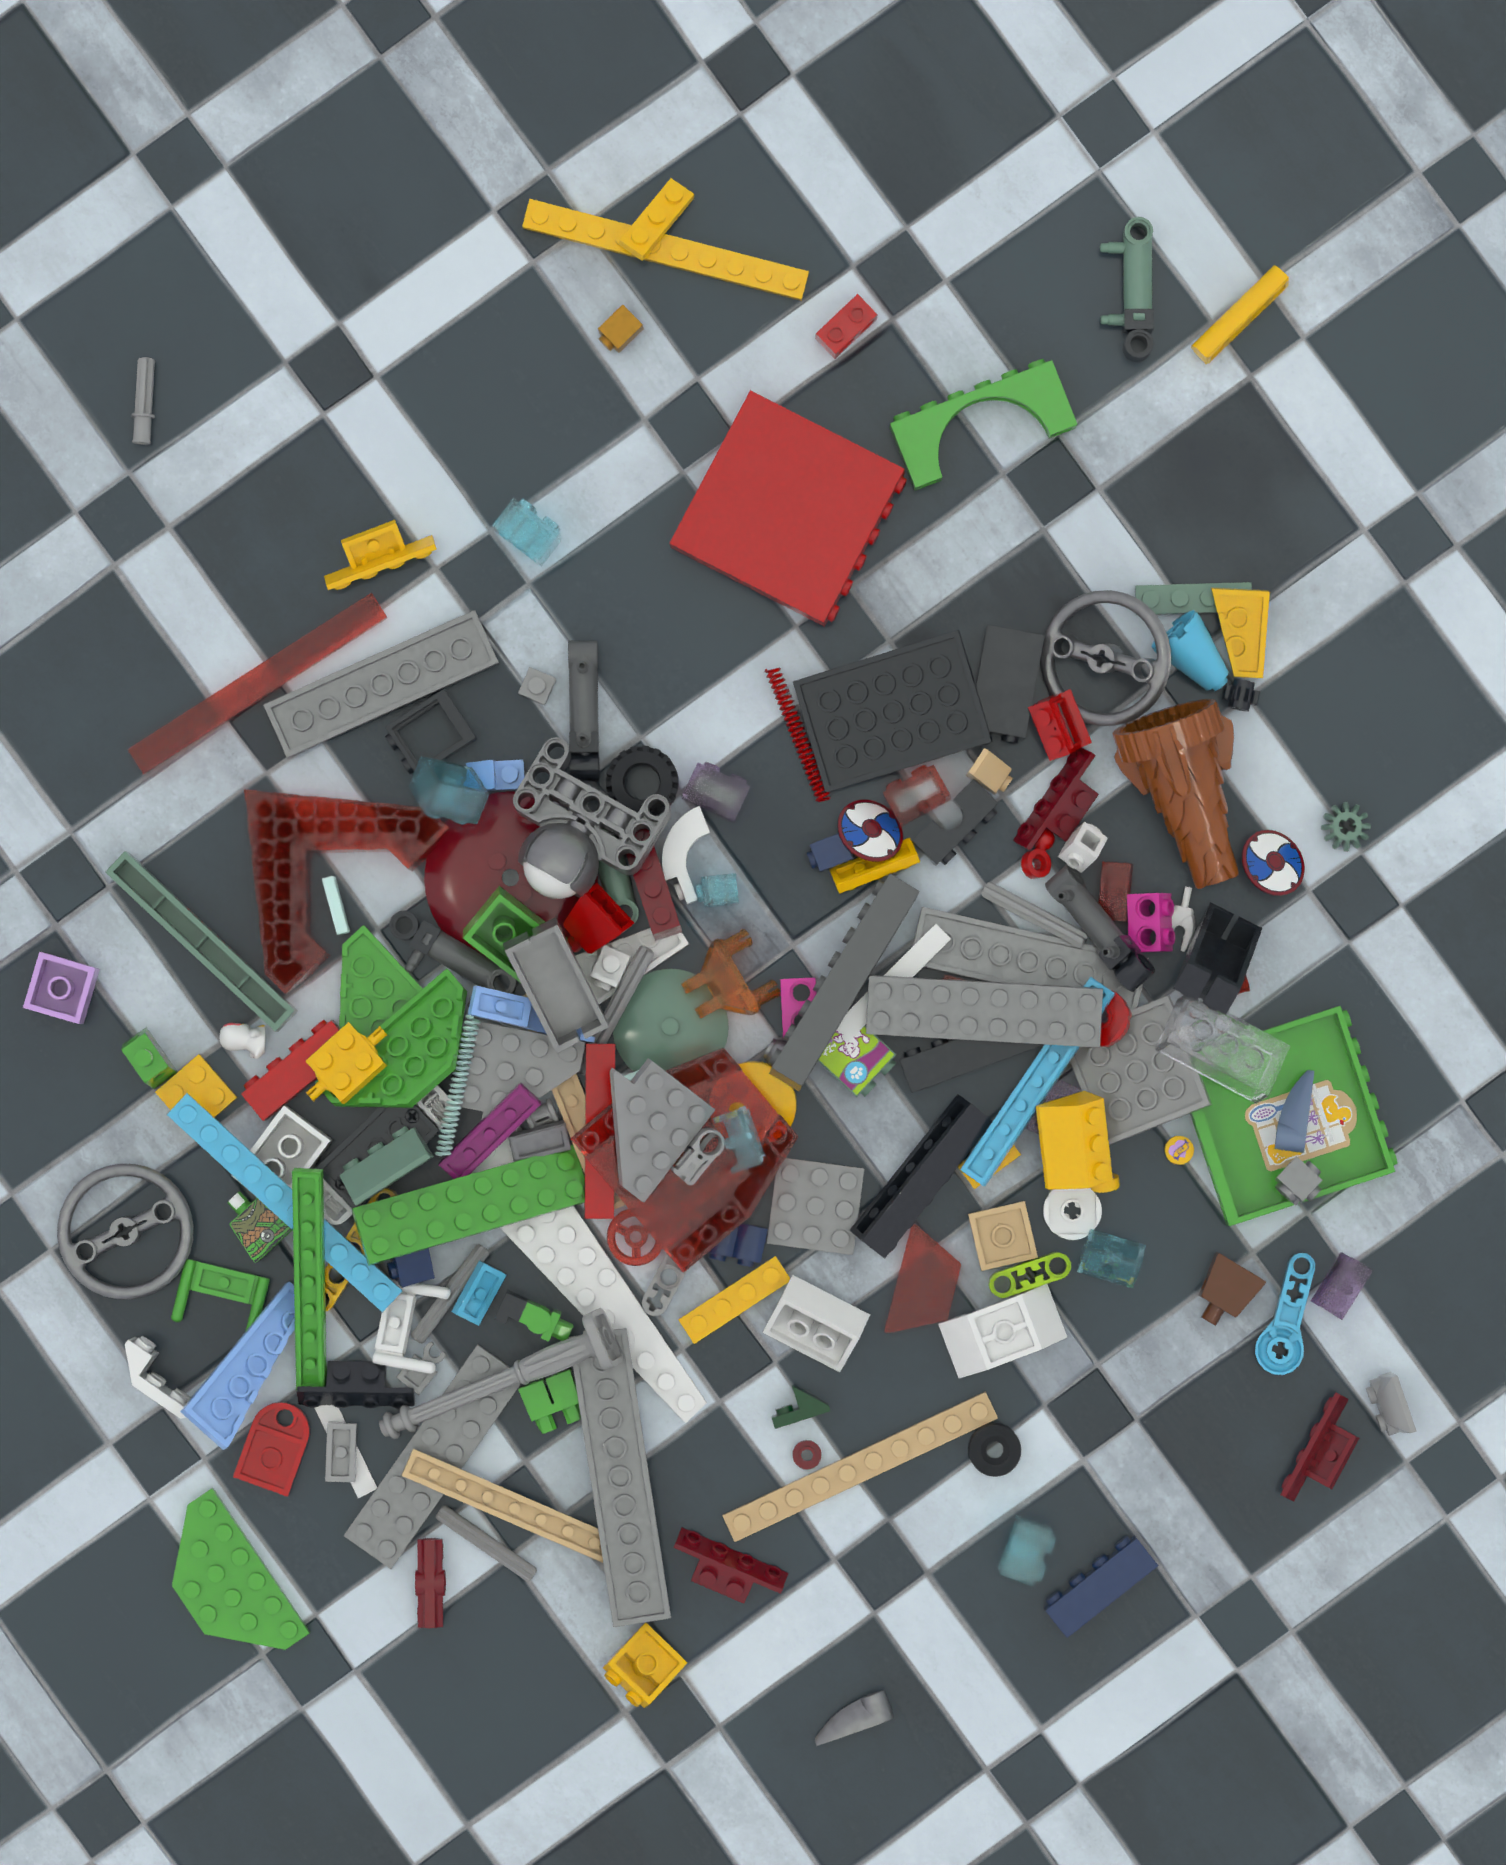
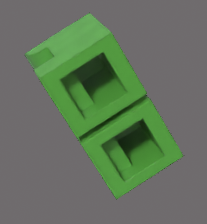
M571 1368L545 1378L554 1403L551 1400L544 1378L518 1388L531 1421L535 1420L542 1434L557 1429L552 1415L555 1412L562 1410L567 1424L581 1420L576 1383Z

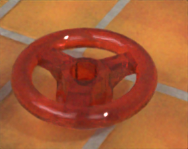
M629 1208L618 1213L610 1222L607 1230L609 1250L617 1260L630 1266H641L653 1261L660 1254L665 1241L664 1228L660 1220L652 1212L642 1208ZM629 1217H642L650 1222L644 1227L632 1225L628 1228L620 1224ZM655 1230L656 1242L649 1253L641 1256V1247L647 1242L648 1234ZM638 1231L641 1234L639 1242L631 1240L630 1235L632 1232ZM616 1232L623 1235L627 1245L632 1247V1257L625 1255L618 1248L615 1239Z

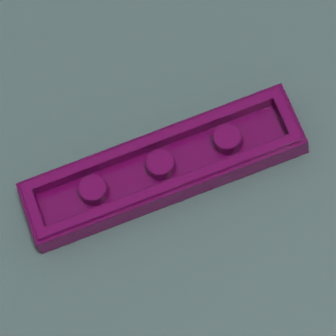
M520 1082L450 1151L451 1155H446L439 1162V1166L453 1179L470 1175L541 1105V1101Z

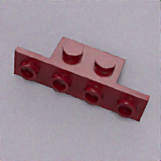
M1081 747L1068 756L1066 764L1060 773L1052 779L1050 787L1042 799L1035 804L1029 818L1019 827L1017 835L1013 839L1016 844L1030 851L1046 828L1065 842L1069 839L1099 795L1080 780L1096 756L1094 753Z
M1336 1392L1333 1397L1327 1400L1323 1409L1325 1413L1322 1419L1313 1426L1310 1432L1311 1439L1307 1447L1299 1452L1296 1458L1297 1465L1293 1473L1289 1474L1282 1484L1283 1491L1281 1496L1294 1502L1307 1477L1333 1489L1360 1439L1335 1425L1349 1400L1348 1398Z
M682 1527L673 1547L700 1559L691 1578L692 1582L743 1604L753 1583L781 1594L788 1576L787 1572L780 1570L776 1566L768 1565L748 1554L740 1553L723 1543L712 1541L695 1531H689Z

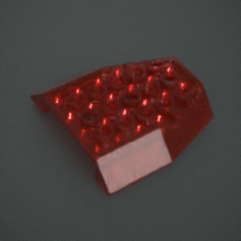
M724 1047L665 1070L715 1109L702 1128L710 1127L717 1130L724 1137L725 1141L722 1153L714 1159L693 1185H688L670 1169L656 1187L655 1192L643 1203L619 1184L612 1103L570 1138L683 1273L752 1215L799 1137L742 1072L741 1067ZM740 1102L744 1105L745 1115L741 1119H733L730 1116L729 1107L731 1104ZM705 1134V1135L701 1138L700 1143L702 1142V1140H703L708 1134ZM717 1135L706 1145L703 1150L704 1153H709L716 1149L719 1141ZM685 1151L680 1155V1157H679V1158L677 1159V1161L674 1163L673 1167L676 1166L675 1164H676V1163L678 1162V1160L683 1156V1154L685 1153Z

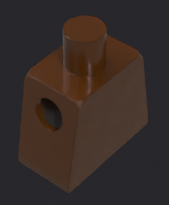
M1216 1252L1199 1293L1200 1297L1209 1301L1201 1318L1215 1326L1224 1312L1236 1318L1262 1289L1266 1281Z

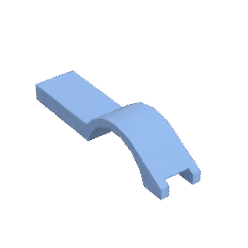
M473 986L468 1015L546 1034L528 997ZM582 1029L576 1030L580 1041L594 1043L595 1037L591 1036L585 1039Z

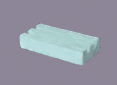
M336 877L322 878L337 935L351 933Z

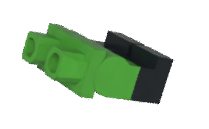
M507 1290L494 1319L506 1324L508 1317L527 1325L531 1332L542 1334L541 1339L548 1342L551 1336L561 1341L568 1339L573 1328L572 1323L560 1318L561 1311L553 1308L551 1313L545 1306L510 1290Z

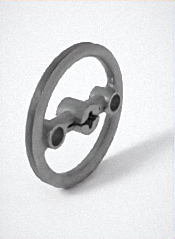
M1112 590L1093 591L1082 594L1069 601L1055 614L1045 632L1041 654V669L1043 679L1051 696L1065 691L1057 677L1055 657L1082 660L1088 662L1089 667L1097 673L1119 671L1132 675L1139 682L1149 684L1146 694L1133 706L1123 711L1098 713L1077 704L1084 723L1097 726H1115L1128 723L1147 712L1157 702L1165 689L1171 668L1169 639L1157 615L1145 603L1134 596ZM1099 603L1117 604L1130 609L1145 622L1155 641L1157 659H1138L1124 655L1120 647L1115 644L1108 643L1094 646L1083 643L1073 635L1064 634L1062 628L1074 614L1090 605ZM1065 639L1070 644V650L1067 654L1062 650V643ZM1099 654H1105V656H1106L1107 658H1109V660L1119 661V662H1108V663H1106V660H1105V659H1102L1101 656H1097V655H1099ZM1144 663H1147L1150 668L1147 678L1141 672V667Z
M115 1164L93 1171L73 1187L60 1210L57 1223V1239L64 1263L71 1274L82 1285L105 1297L135 1299L159 1291L179 1274L191 1251L194 1226L192 1214L185 1197L170 1179L146 1166ZM132 1176L153 1183L166 1194V1197L156 1202L151 1209L133 1218L122 1217L112 1222L108 1231L92 1239L82 1240L74 1244L71 1242V1221L77 1204L98 1183L114 1177ZM162 1203L169 1205L172 1211L170 1218L167 1220L161 1219L157 1214V1209ZM175 1219L179 1220L180 1241L176 1254L168 1267L151 1281L130 1287L115 1286L98 1280L85 1269L86 1264L97 1259L99 1254L117 1245L128 1246L136 1243L141 1233L160 1223L164 1224ZM144 1220H147L146 1223L133 1228L132 1231L128 1233L130 1237L129 1239L126 1236H119L104 1243L105 1240L119 1234V1232L122 1230V1224L125 1227H131L139 1224ZM84 1243H88L93 1247V1255L90 1259H84L80 1255L79 1250Z

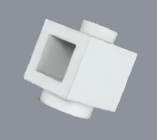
M1084 821L1071 834L1058 857L1065 861L1068 866L1082 873L1098 858L1108 838L1096 826L1087 824Z

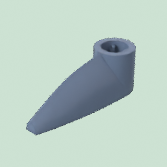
M1307 1070L1300 1077L1286 1098L1277 1125L1274 1149L1304 1153L1314 1079L1313 1070Z

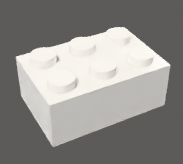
M284 1105L250 1151L292 1188V1170L294 1168L312 1169L333 1139L289 1106Z

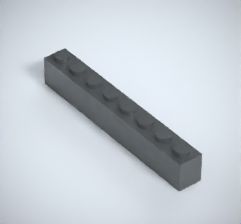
M889 874L886 881L880 878L872 891V894L876 896L872 904H864L857 916L861 922L856 929L850 927L842 941L847 945L842 953L838 951L834 953L828 964L832 968L828 976L824 977L821 975L813 988L817 992L812 1002L807 999L798 1015L802 1016L797 1026L791 1024L783 1039L787 1043L783 1050L777 1048L768 1063L772 1065L769 1074L797 1091L801 1090L920 891L892 874Z

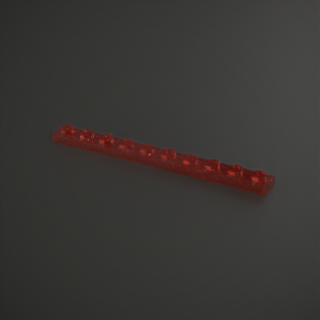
M372 593L368 594L127 750L142 773H148L388 617Z

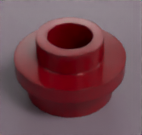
M803 1440L794 1447L792 1456L798 1467L808 1470L819 1464L822 1454L820 1447L815 1442ZM804 1450H810L813 1453L810 1460L802 1458L801 1454Z

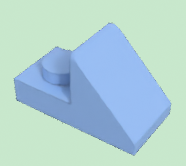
M485 760L466 763L467 792L518 789L525 777L524 760Z

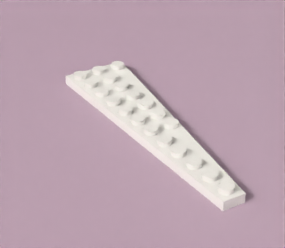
M519 1126L514 1132L522 1131V1128ZM507 1138L471 1174L514 1162L509 1139ZM574 1206L500 1227L583 1316L602 1308L613 1330L627 1328L632 1367L685 1423L707 1404Z

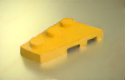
M1211 587L1233 676L1263 678L1270 592L1267 590Z

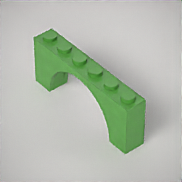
M1044 359L1034 361L1028 364L1029 369L1018 373L1017 369L1002 374V380L991 384L990 380H986L974 385L975 390L964 394L963 390L948 395V401L937 404L936 401H932L920 406L921 411L910 415V412L907 411L894 416V422L890 423L889 428L914 491L942 481L938 459L941 436L954 416L973 404L984 401H1004L1017 405L1037 419L1049 439L1076 429L1078 424L1053 361L1051 360L1046 363Z

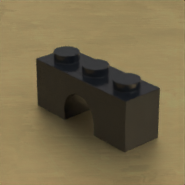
M975 779L952 800L962 812V822L959 827L953 830H945L932 820L912 840V843L935 866L940 862L946 865L957 854L953 849L961 841L966 845L977 834L973 828L981 820L987 824L997 813L994 807L998 802Z

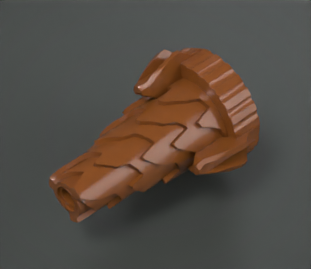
M1201 699L1167 707L1141 716L1115 729L1112 734L1117 746V751L1114 755L1117 765L1142 795L1151 793L1157 814L1162 813L1168 833L1175 838L1182 863H1188L1195 887L1202 889L1238 876V867L1228 838L1227 828L1229 826L1226 817L1228 806L1221 784H1224L1221 770L1231 768L1234 729L1232 720L1221 715L1215 699Z

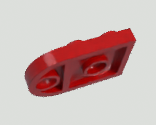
M275 1402L261 1409L252 1422L233 1477L288 1497L310 1437V1425L303 1411L287 1402ZM286 1409L292 1412L294 1419L291 1425L283 1426L278 1422L277 1415L279 1411Z

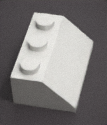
M792 1275L762 1333L841 1372L858 1342L870 1314Z

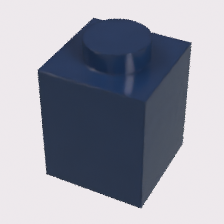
M839 833L810 844L811 851L806 853L812 869L818 867L820 873L853 859L850 851L843 844Z

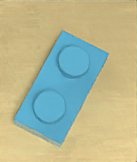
M479 1260L452 1312L479 1326L502 1285L506 1274Z

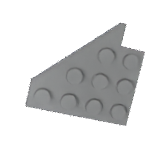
M485 1022L475 1024L479 1026L478 1030H474L478 1032V1035L474 1036L477 1040L471 1042L475 1043L476 1046L470 1047L474 1049V1052L470 1053L473 1057L467 1059L471 1060L472 1063L466 1064L470 1066V1069L466 1070L469 1072V1075L463 1076L467 1077L468 1080L462 1082L466 1083L467 1086L462 1087L466 1091L461 1093L464 1095L463 1098H458L463 1101L462 1104L458 1105L462 1108L483 1111V1119L520 1082L539 1099L581 1070L586 1042L580 1041L556 1053L547 1034Z
M649 1058L631 1081L614 1068H611L609 1071L619 1184L643 1203H645L715 1111L714 1108Z

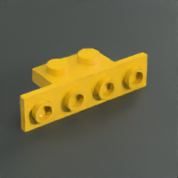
M393 520L342 539L341 543L350 566L325 575L327 589L335 588V590H340L349 586L354 580L360 578L364 580L370 579L383 569L399 568L405 564V561L412 558H425L437 549L433 536L430 535L405 545L396 521Z

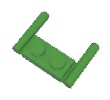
M186 1259L171 1319L174 1322L182 1321L189 1291L192 1290L251 1304L246 1327L247 1331L263 1310L270 1279Z

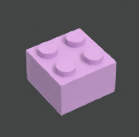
M39 952L23 1008L73 1023L84 1024L100 969Z

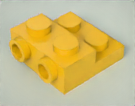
M645 1622L602 1668L606 1671L604 1674L605 1678L612 1685L617 1687L620 1684L628 1692L625 1697L632 1705L636 1707L641 1705L645 1708L664 1690L687 1662Z

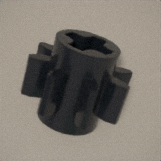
M1234 678L1232 685H1225L1223 699L1229 700L1228 708L1249 712L1250 705L1256 706L1260 691L1254 690L1255 683Z

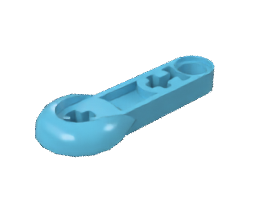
M1306 1253L1295 1254L1289 1259L1273 1321L1261 1333L1256 1342L1255 1355L1257 1361L1265 1371L1271 1374L1285 1375L1293 1372L1300 1365L1304 1356L1300 1325L1315 1271L1314 1259ZM1300 1257L1305 1258L1309 1262V1270L1303 1275L1296 1273L1293 1268L1295 1260ZM1290 1275L1297 1279H1306L1305 1285L1299 1283L1297 1290L1299 1293H1302L1301 1299H1295L1294 1303L1290 1301L1291 1297L1286 1295L1287 1290H1292L1295 1281H1289ZM1277 1342H1282L1283 1348L1287 1350L1286 1356L1281 1355L1282 1359H1277L1276 1353L1272 1351L1273 1345L1278 1346Z

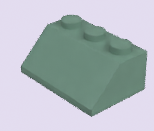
M407 1126L392 1134L394 1138L392 1142L385 1146L380 1142L367 1150L370 1156L361 1162L358 1158H355L342 1167L345 1172L339 1176L356 1206L434 1157L416 1127L410 1130Z

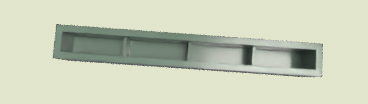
M124 851L105 871L109 877L275 1032H279L296 1014L298 1010L129 852Z

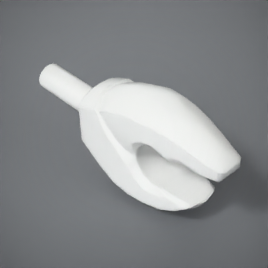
M1186 886L1181 906H1174V914L1172 915L1173 930L1176 926L1184 927L1183 941L1180 949L1182 952H1185L1189 947L1196 928L1194 911L1192 908H1188L1192 888Z

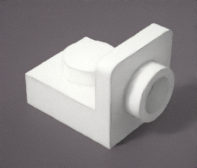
M604 945L590 974V977L595 979L593 985L607 991L610 990L611 986L617 988L631 956Z

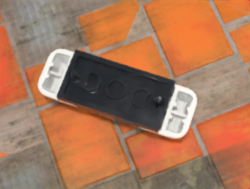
M438 1085L412 1108L379 1107L315 1168L323 1169L324 1219L330 1224H342L353 1215V1208L362 1206L365 1203L363 1202L356 1206L339 1176L345 1172L342 1168L345 1164L355 1158H358L361 1162L370 1156L367 1150L380 1142L384 1146L394 1140L392 1134L405 1126L409 1130L416 1127L427 1144L443 1128L441 1124L448 1123L443 1121L442 1118H451L443 1113L452 1112L444 1108L452 1106L446 1103L447 1100L452 1101V1099L448 1098L447 1094Z

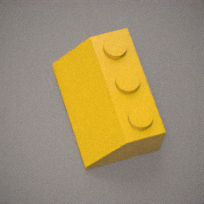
M1082 1091L1036 1106L1046 1189H1083L1113 1181L1104 1098L1087 1091Z

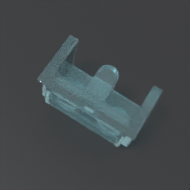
M745 1105L723 1112L712 1118L714 1124L724 1121L729 1138L725 1140L724 1145L727 1149H734L738 1164L730 1168L732 1174L761 1165L765 1154L749 1109L746 1110Z

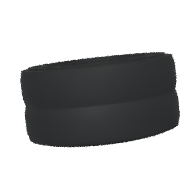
M989 1423L979 1427L973 1433L969 1441L968 1453L972 1464L979 1472L987 1476L998 1477L1008 1474L1017 1466L1021 1457V1444L1014 1431L1006 1425ZM993 1441H997L1003 1446V1453L998 1458H991L986 1452L987 1445Z

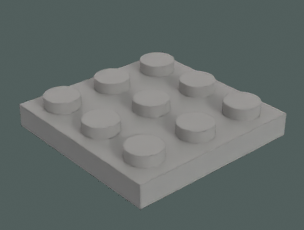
M778 1157L767 1244L853 1255L856 1236L849 1230L858 1220L864 1168Z

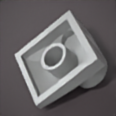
M1389 1372L1370 1380V1387H1367L1366 1391L1371 1404H1377L1380 1414L1376 1415V1420L1380 1431H1386L1389 1436L1399 1432H1416L1398 1376Z

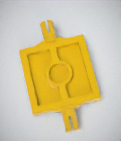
M348 1022L306 1060V1063L312 1068L318 1079V1082L306 1091V1094L315 1101L327 1090L333 1093L342 1104L347 1103L387 1066L378 1055L375 1046L388 1034L379 1026L366 1037L360 1034Z

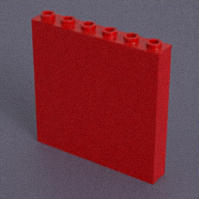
M750 390L669 544L672 549L825 627L828 620L833 622L837 616L840 606L836 604L841 595L846 597L854 582L850 580L854 570L860 571L867 558V555L863 554L867 545L873 546L880 533V530L877 528L882 518L887 520L894 506V504L890 503L894 494L902 492L907 482V479L904 478L905 469Z

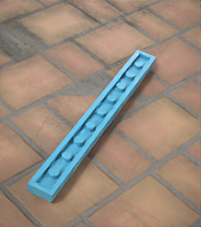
M186 1093L167 1113V1116L293 1230L292 1188L193 1097ZM324 1219L325 1260L383 1313L402 1292V1289L375 1264L368 1266L365 1255Z

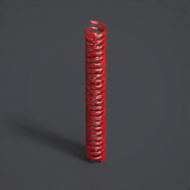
M781 668L765 669L764 672L769 673L766 678H771L768 683L773 684L771 689H775L773 694H778L775 697L776 700H779L777 705H782L779 710L783 711L781 715L786 716L784 721H789L786 723V726L790 727L788 732H793L790 734V737H795L792 742L796 743L795 748H799L796 753L800 754L798 758L803 759L801 764H806L803 766V769L807 770L805 775H810L807 780H812L809 785L814 786L811 789L812 791H816L813 796H819L815 801L829 800L831 797H823L829 795L830 792H822L825 790L824 786L819 787L823 785V782H816L821 779V775L815 776L820 772L819 770L813 771L818 768L817 764L812 765L816 762V759L809 760L815 756L814 753L806 755L813 751L812 748L805 749L811 743L802 744L809 738L799 739L807 734L806 732L798 733L804 730L805 727L795 728L802 724L801 721L792 723L800 719V716L790 718L798 713L797 710L789 712L796 707L795 705L788 706L794 700L785 701L792 695L782 696L788 693L789 689L779 691L788 684L778 685L785 681L784 678L775 680L783 676V673L773 675L780 671Z

